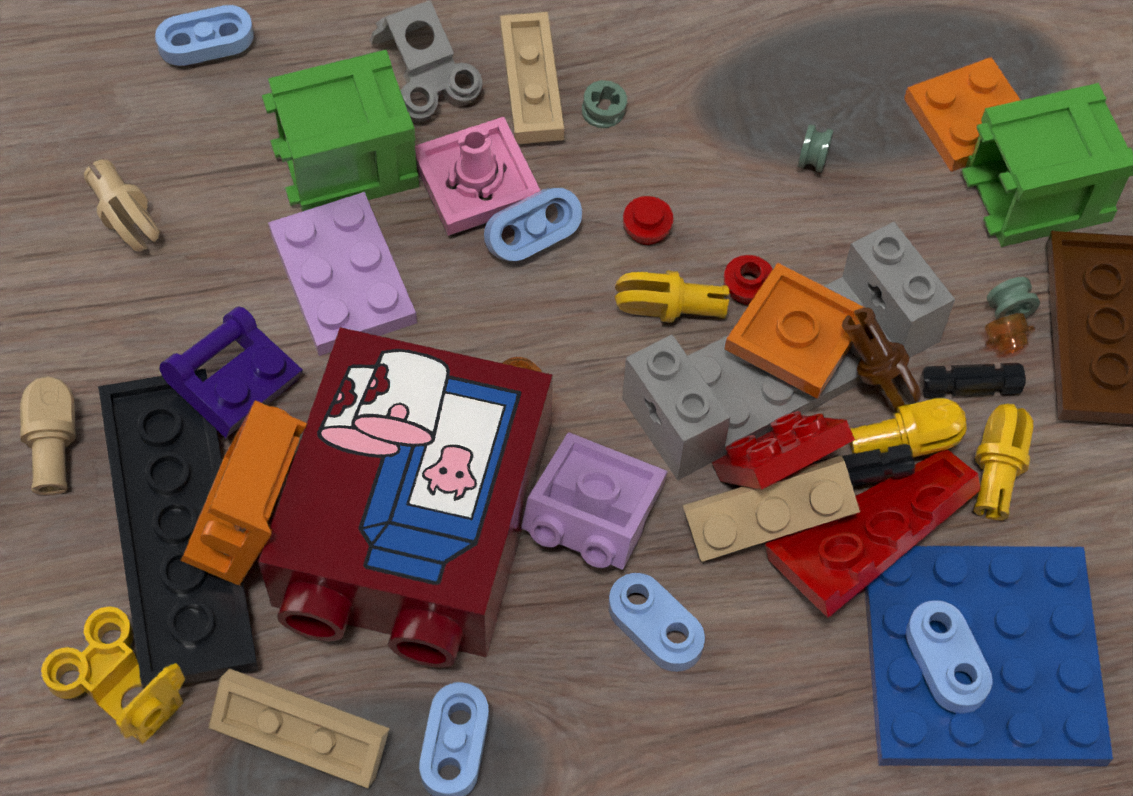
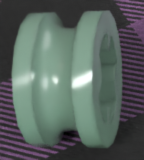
M606 80L593 82L589 85L584 93V101L582 103V116L585 121L597 128H610L621 122L627 106V95L624 89L617 83ZM601 99L611 101L608 110L598 108Z
M809 124L798 167L804 168L806 165H813L816 168V172H823L834 132L833 129L828 128L825 132H819L816 130V125Z
M1016 277L1006 280L988 293L986 299L990 307L996 309L994 315L998 323L1011 324L1027 318L1038 309L1040 301L1037 294L1030 293L1032 285L1028 278Z

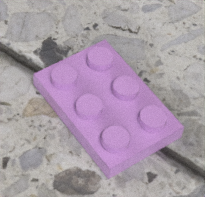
M365 192L268 222L272 239L319 356L332 351L340 327L381 336L417 324L415 309Z

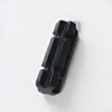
M1001 363L1000 368H996L995 364L951 365V370L946 371L945 366H926L923 368L920 382L922 393L926 397H945V392L951 391L952 396L995 395L996 389H1000L1001 394H1019L1023 392L1026 384L1024 366L1020 363Z
M907 444L888 447V452L881 453L880 449L842 456L852 486L886 480L885 475L893 474V478H899L915 473L913 452L910 445ZM828 459L817 460L809 465H813Z

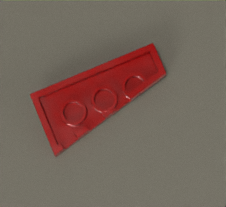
M948 449L940 451L915 464L914 474L899 478H893L892 476L856 495L859 513L765 543L768 560L829 618L980 491L979 475Z

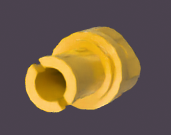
M667 270L665 274L648 272L626 273L615 284V289L619 292L615 295V301L621 311L634 315L660 317L662 322L672 323L675 318H679L681 313L724 319L728 310L729 299H724V296L728 297L729 295L728 286L684 283V279L679 276L678 271Z
M943 398L897 407V413L893 414L892 419L850 428L855 438L854 441L850 442L852 454L880 449L881 453L888 452V447L907 444L910 445L914 458L947 450L958 445L964 438L967 430L966 414L958 403Z
M1002 404L992 411L984 429L982 443L976 449L975 462L983 470L980 491L974 504V512L982 516L984 515V510L987 509L985 516L987 519L1005 520L1009 518V507L1015 478L1029 469L1030 456L1028 453L1033 433V419L1024 408L1017 409L1014 404Z

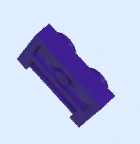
M240 306L235 307L223 317V324L181 355L174 353L161 362L159 367L164 380L225 438L242 425L255 400L268 405L296 383L303 371L301 367L257 327L251 313ZM234 341L245 349L204 382L194 373V371Z

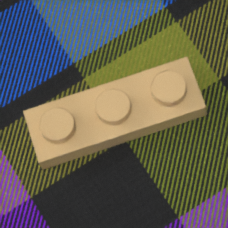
M548 12L501 15L500 29L513 132L517 144L564 140V123Z
M842 456L806 466L763 490L743 486L683 505L701 562L860 512Z
M229 669L220 678L208 727L365 788H369L376 779L389 732L387 727Z

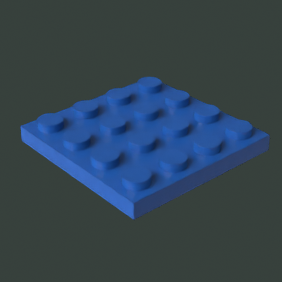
M913 546L864 588L878 766H1108L1113 760L1084 547ZM934 600L944 601L953 605L961 612L991 671V690L983 704L972 712H951L936 701L907 642L906 628L914 610L925 602ZM929 622L933 631L937 633L948 632L947 627L942 622ZM954 672V676L959 683L964 685L973 683L972 678L966 672Z

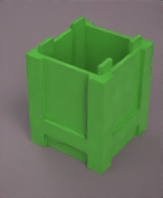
M387 49L268 78L271 93L262 95L267 114L275 112L279 138L270 140L275 158L281 157L282 162L287 161L294 185L285 187L290 206L300 204L303 212L365 192L368 200L419 187L415 153V128L392 69Z
M1099 83L985 108L981 119L982 124H978L976 127L979 137L973 155L968 157L966 166L961 172L968 187H977L989 216L983 218V221L990 236L996 235L1001 247L1047 237L1051 231L1068 232L1113 221L1117 212L1116 204L1128 178L1133 176V150L1131 147L1128 148L1105 102L1107 98Z

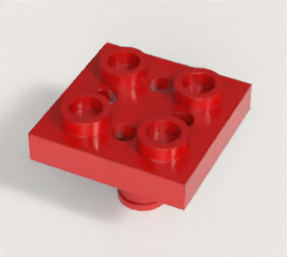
M796 411L774 420L771 423L773 430L757 439L755 435H749L730 443L725 448L727 454L713 461L712 464L721 482L763 490L854 441L855 438L847 420L825 418L823 414L805 416L801 415L800 411Z

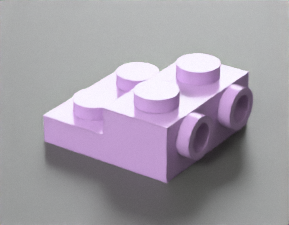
M568 432L528 496L521 529L530 532L533 540L542 546L554 547L561 544L580 552L583 559L591 566L605 568L613 565L624 569L642 535L645 520L664 487L668 471Z

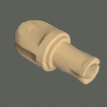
M102 159L93 162L101 174V178L98 179L94 171L88 166L84 173V179L100 200L97 206L98 217L105 227L116 230L120 237L136 252L146 250L147 246L133 224L136 223L153 242H156L160 234L159 228L147 212L148 200L139 187L125 184L111 161Z
M50 376L37 378L25 388L21 398L20 438L23 443L32 448V492L39 495H57L67 491L65 447H68L76 439L75 401L71 389L61 379Z

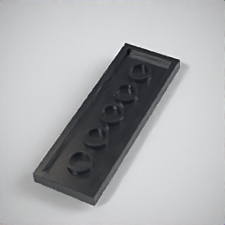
M206 368L194 371L195 375L202 382L207 379ZM162 376L98 386L142 688L144 689L165 667L175 663L180 666L185 678L182 685L220 678L229 669L240 673L258 670L243 581L239 586L181 561L222 463L216 428L180 396Z

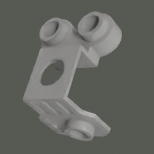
M431 0L388 15L376 23L378 29L374 30L371 34V44H380L394 38L407 67L403 75L407 84L401 89V94L412 123H423L430 119L437 108L438 96L443 94L447 101L457 106L468 105L477 98L482 88V77L474 66L467 63H454L452 58L454 52ZM428 25L434 34L431 46L421 50L411 47L406 41L405 34ZM460 74L468 76L471 80V87L467 89L458 87L455 83V76ZM413 92L423 93L427 98V104L424 106L414 105L410 100V94Z

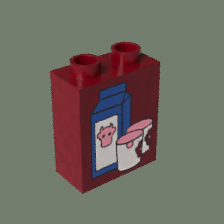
M340 327L270 527L272 535L263 547L258 561L271 607L279 608L278 621L284 627L297 634L322 641L342 639L347 625L389 634L388 647L395 654L411 662L430 667L452 666L455 663L458 651L487 658L522 533L521 527L527 499L535 486L552 426L553 375Z

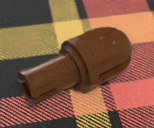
M861 308L854 311L855 316L860 322L857 325L852 317L848 315L843 320L842 327L861 356L857 365V372L862 381L868 385H874L882 400L894 413H897V407L903 406L905 403L891 379L895 381L899 389L912 404L918 403L922 393L907 367L910 357L903 344L888 341L871 308Z

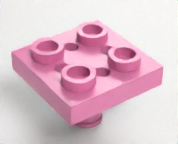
M504 117L415 146L417 170L448 236L487 223L495 213L541 191ZM456 183L459 184V185L456 186V189H449V188H448V187H451V186H452V187L455 186ZM481 195L483 198L492 196V198L488 201H483L479 197Z

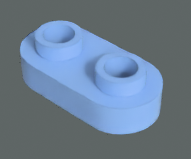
M223 5L170 17L158 26L155 33L160 56L166 62L177 66H185L239 54L251 45L254 38L250 15L241 7L234 5Z
M543 189L495 213L485 226V244L488 250L499 259L507 261L523 260L573 234L579 227L582 219L581 204L578 198L567 189ZM550 204H553L558 211L557 218L552 223L547 220L545 215L546 208ZM509 225L513 228L515 237L507 245L502 239V231Z
M630 573L622 576L614 583L610 590L608 605L609 614L613 622L659 667L673 672L684 671L693 667L702 655L705 642V634L700 622L658 581L649 575ZM632 593H641L646 597L647 601L641 605H635L627 597ZM671 631H680L687 639L682 643H673L667 638V634Z
M934 600L921 604L914 610L908 622L906 638L934 698L942 707L951 712L969 713L978 709L991 690L992 674L965 618L956 607L944 601ZM929 622H942L947 627L948 632L937 633L933 631ZM954 672H966L972 678L973 683L970 685L959 683L954 676Z
M457 682L446 685L437 692L431 704L419 769L422 784L432 796H466L474 788L478 779L489 722V707L482 691L469 683ZM459 710L466 711L471 716L470 720L462 725L455 724L450 720V716ZM446 765H454L459 768L460 774L455 779L445 780L440 777L439 771Z

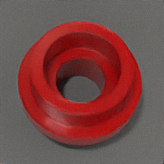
M755 255L738 256L726 266L723 282L724 285L728 286L729 294L735 301L749 305L773 268L761 257ZM750 274L756 276L757 278L754 280H749L744 278L742 275Z

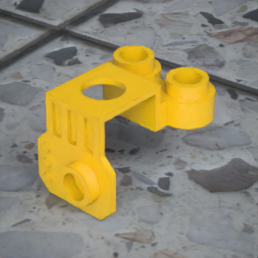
M103 607L91 613L85 622L84 636L89 646L83 652L75 648L64 647L50 653L42 664V678L50 692L62 699L75 698L86 691L93 701L116 721L118 729L125 738L133 736L143 745L184 704L179 690L185 678L180 666L176 663L167 666L122 709V700L125 694L135 687H142L138 660L133 650L129 648L134 638V631L127 615L122 610L115 607ZM110 630L121 632L119 639L109 644L102 642V637L106 632ZM75 670L79 672L78 679L69 685L60 683L62 675L67 671Z

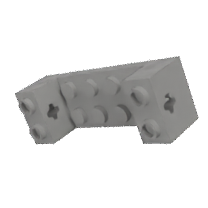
M895 222L851 243L842 277L824 286L865 308H871L888 341L903 344L909 357L940 342L955 298ZM671 334L626 357L622 399L675 478L680 480L726 455L725 448L730 443L749 435H755L757 439L772 431L771 423L777 418L796 411H800L801 415L863 383L857 372V365L861 356L854 344L847 352L819 398L816 399L726 351L725 343L728 335L687 356Z

